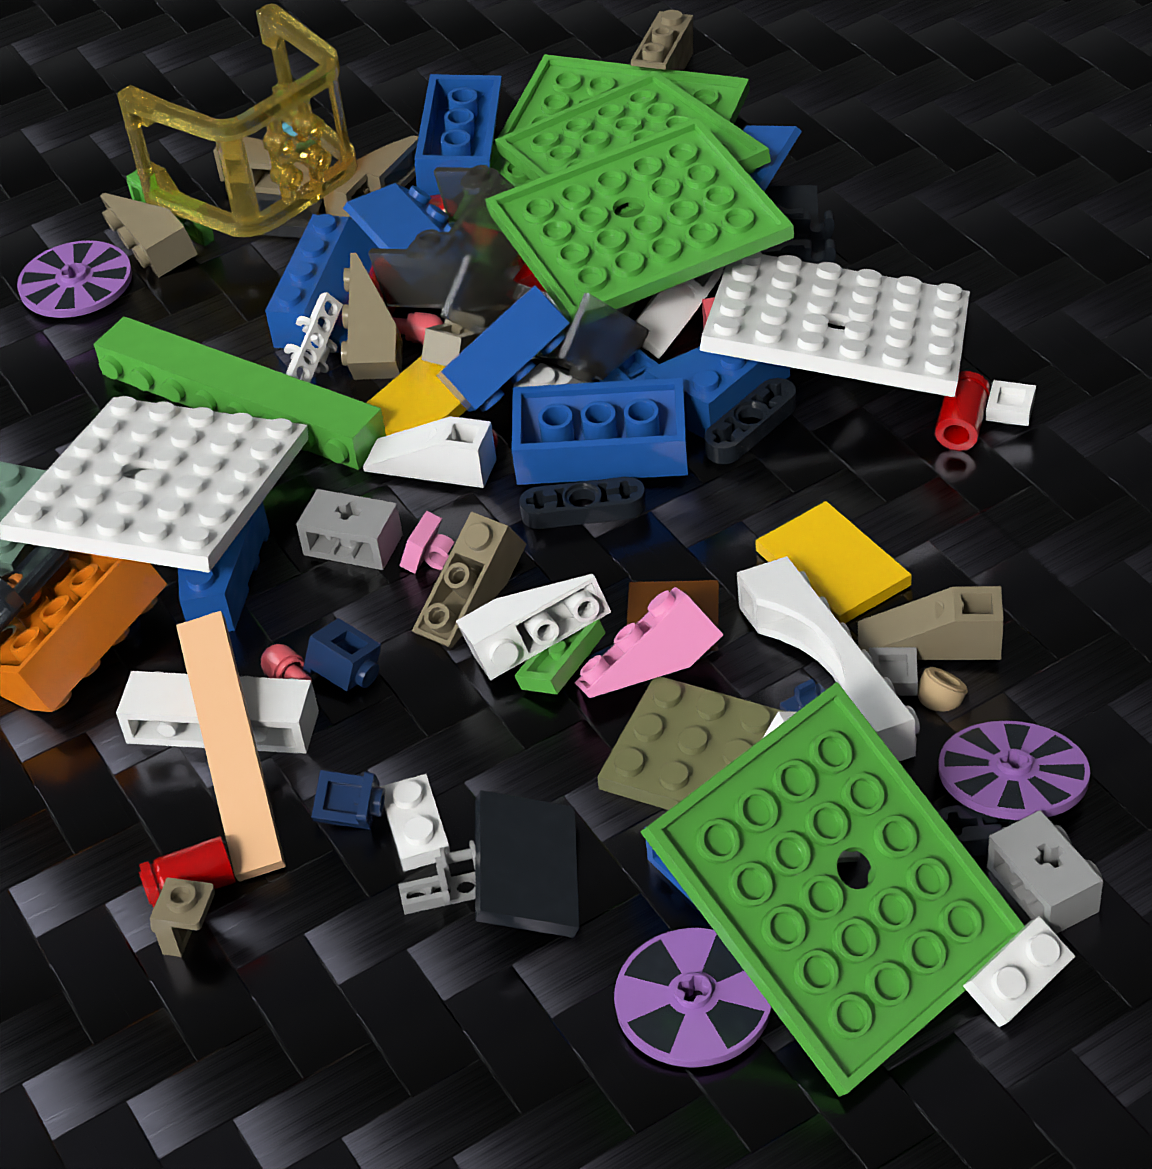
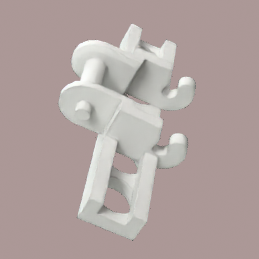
M328 292L319 295L310 318L305 316L297 318L296 324L298 326L305 325L302 331L306 335L301 347L294 344H287L285 346V353L290 354L293 352L286 375L298 379L296 371L298 367H301L304 371L300 380L310 383L314 372H328L329 367L325 363L329 353H335L338 348L329 339V336L343 306L342 303ZM326 302L332 304L328 314L325 311ZM319 318L325 320L322 327L318 325ZM311 341H312L315 345H317L318 348H315V347L312 345Z

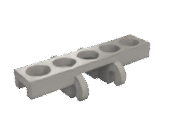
M474 840L470 841V848L446 854L443 847L439 848L441 856L435 858L438 875L398 884L404 914L475 899V887L468 893H461L457 890L458 885L463 882L475 884V872L451 877L448 866L451 863L472 859L475 868ZM441 887V892L433 893L434 890ZM420 892L424 894L423 896L408 899L414 893Z

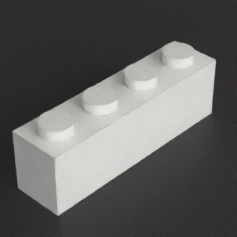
M131 671L116 712L126 743L205 748L188 674ZM240 677L257 750L307 754L319 712L311 680Z

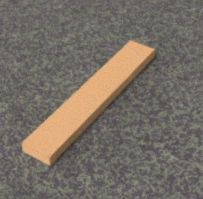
M221 611L178 624L176 627L234 875L240 882L286 867L225 617Z

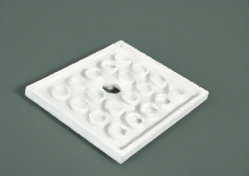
M758 252L726 265L702 333L700 351L954 397L958 383L970 291L962 290L959 286L949 283L937 286L922 283L919 279L910 276L893 278L882 276L879 272L871 269L853 271L842 269L839 265L831 262L814 264L803 262L800 258L792 255L775 257ZM828 323L845 326V329L831 328L828 326Z
M128 396L113 397L1 520L0 539L209 573L308 441V427L305 424L292 423L290 420L283 418L270 420L252 417L247 413L228 414L214 412L206 407L193 409L174 406L169 402L151 403L137 401ZM138 468L144 469L135 475V479L123 476L127 471Z

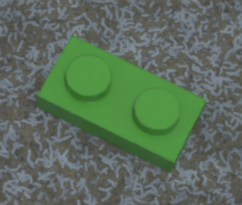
M598 619L529 658L515 674L522 690L558 694L605 635L600 620Z

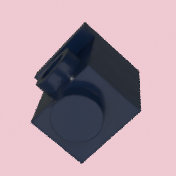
M337 618L310 636L303 671L309 676L316 672L346 692L356 685L367 688L374 682L379 673L377 662L382 644L342 619Z

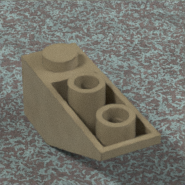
M678 10L659 11L632 57L631 66L663 70H684L693 55V15L682 14Z
M107 193L100 195L107 210L102 212L106 222L113 232L117 230L128 250L132 248L135 257L143 268L150 266L157 276L160 277L198 255L185 227L170 209Z
M356 252L350 253V268H344L343 273L344 288L346 292H349V304H344L342 307L343 326L345 329H348V339L341 343L343 366L348 365L354 380L396 378L402 373L403 340L395 321Z
M471 512L412 632L452 648L463 635L456 621L489 603L500 593L508 583L527 544L508 525Z
M1001 586L951 587L858 621V647L860 650L865 649L868 653L869 648L916 647L917 660H1001L1003 636Z

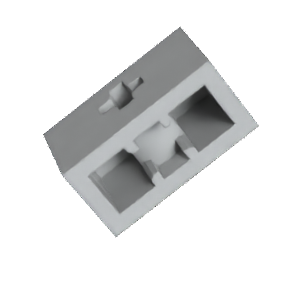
M321 489L316 490L296 524L304 555L384 570L403 535L397 503Z
M1041 810L989 836L987 868L1032 920L1040 916L1052 931L1057 934L1099 912L1103 878L1099 869L1092 861L1085 860L1071 845V841L1064 829L1059 825H1053Z

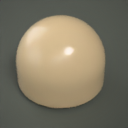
M929 667L924 670L918 682L917 695L922 705L928 709L943 712L958 707L968 690L966 685L956 676L942 669Z

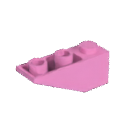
M674 587L670 592L667 590L656 596L648 606L649 612L638 623H630L616 635L614 639L615 644L603 656L597 655L590 659L581 669V677L575 684L589 698L689 668L723 636V633L687 594Z

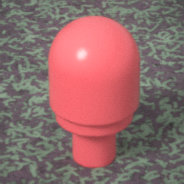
M409 313L407 319L392 317L399 333L404 334L406 341H411L412 344L423 345L425 329L444 324L440 317L430 313Z
M274 644L263 652L261 668L269 678H294L311 680L312 682V678L303 671V658L289 646Z

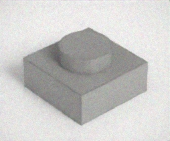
M916 647L869 648V655L875 669L882 677L890 679L896 695L917 696Z

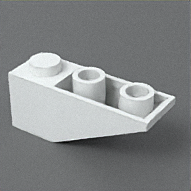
M450 416L378 438L363 469L365 472L484 488L497 460L491 422Z
M589 574L496 598L458 619L456 623L473 656L489 679L492 680L611 613V610L595 576Z

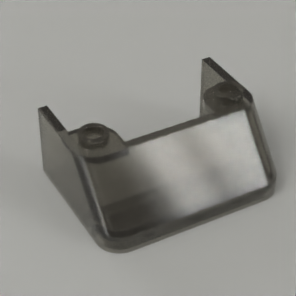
M478 165L472 168L436 167L433 172L446 214L449 216V223L454 225L449 232H438L435 229L420 232L407 249L372 248L368 252L386 307L440 309L450 307L467 310L489 307L499 300L525 262L491 217L485 199L515 188V186L496 169L489 168L486 165Z
M465 255L440 316L479 336L531 287L519 284L476 258ZM541 291L546 296V298L555 306V308L562 314V312L551 299L549 294L547 292ZM584 293L572 325L569 323L562 330L567 337L549 354L547 353L543 356L538 352L534 357L569 369L568 375L584 383H592L594 378L598 380L605 379L644 346L650 330L593 295Z

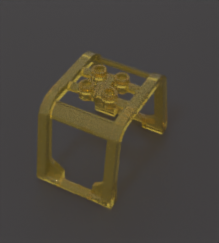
M276 4L263 6L256 11L262 43L272 49L278 84L272 87V96L246 112L233 118L215 119L168 102L132 85L118 92L117 96L125 122L124 125L129 137L137 175L140 179L146 203L168 208L176 216L234 237H252L265 234L279 227L345 184L355 175L358 164L354 146L350 144L338 82L340 65L337 52L328 43ZM285 40L320 65L293 82ZM326 88L329 89L337 132L325 124L323 119L313 114L309 99ZM281 120L290 125L298 135L291 136L284 132ZM155 121L192 135L215 141L232 213L181 193L166 169L150 161L141 126L149 127ZM266 126L267 132L263 139V146L270 156L272 166L270 179L279 185L282 199L260 212L243 138ZM331 155H333L339 161L328 168L331 164ZM295 162H300L308 168L310 181L302 186L300 185L303 181V173L293 165Z

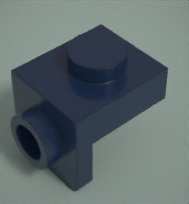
M320 770L311 818L315 822L371 830L373 817H381L385 802V788L379 787L380 782L375 773L364 772V776Z

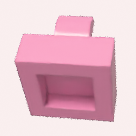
M428 511L425 512L407 540L400 567L415 574L425 560L432 568L443 569L454 541L446 535L437 534L442 518Z

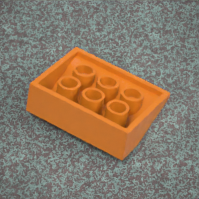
M69 550V558L41 588V596L37 602L28 610L19 612L0 633V696L21 707L34 711L53 712L64 706L72 696V689L82 678L88 677L98 669L101 664L100 658L109 648L126 638L130 631L128 627L137 617L153 608L158 600L156 596L165 588L167 583L151 563Z

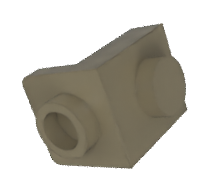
M167 877L150 916L151 930L156 934L162 954L182 957L192 930L201 929L215 895L213 884Z

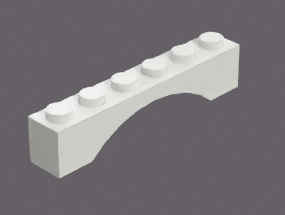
M787 556L737 572L739 608L757 633L786 642L816 659L833 676L834 680L841 685L898 761L916 756L915 734L919 733L920 726L915 711L911 706H905L898 698L890 679L882 677L875 669L869 653L865 649L860 650L853 641L847 625L844 622L839 623L834 617L825 597H819L812 589L804 571L799 572Z

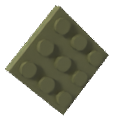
M661 676L653 678L597 777L599 789L669 810L760 741L777 713L786 711Z

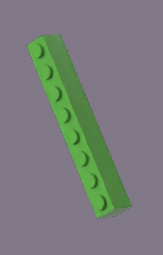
M127 317L121 318L94 343L99 367L103 375L111 379H117L140 390L149 391L172 402H178L192 408L206 407L214 412L228 414L247 413L256 418L270 420L283 418L290 420L292 423L305 424L308 427V441L301 450L323 456L335 463H341L359 470L365 464L376 440L386 436L381 408Z

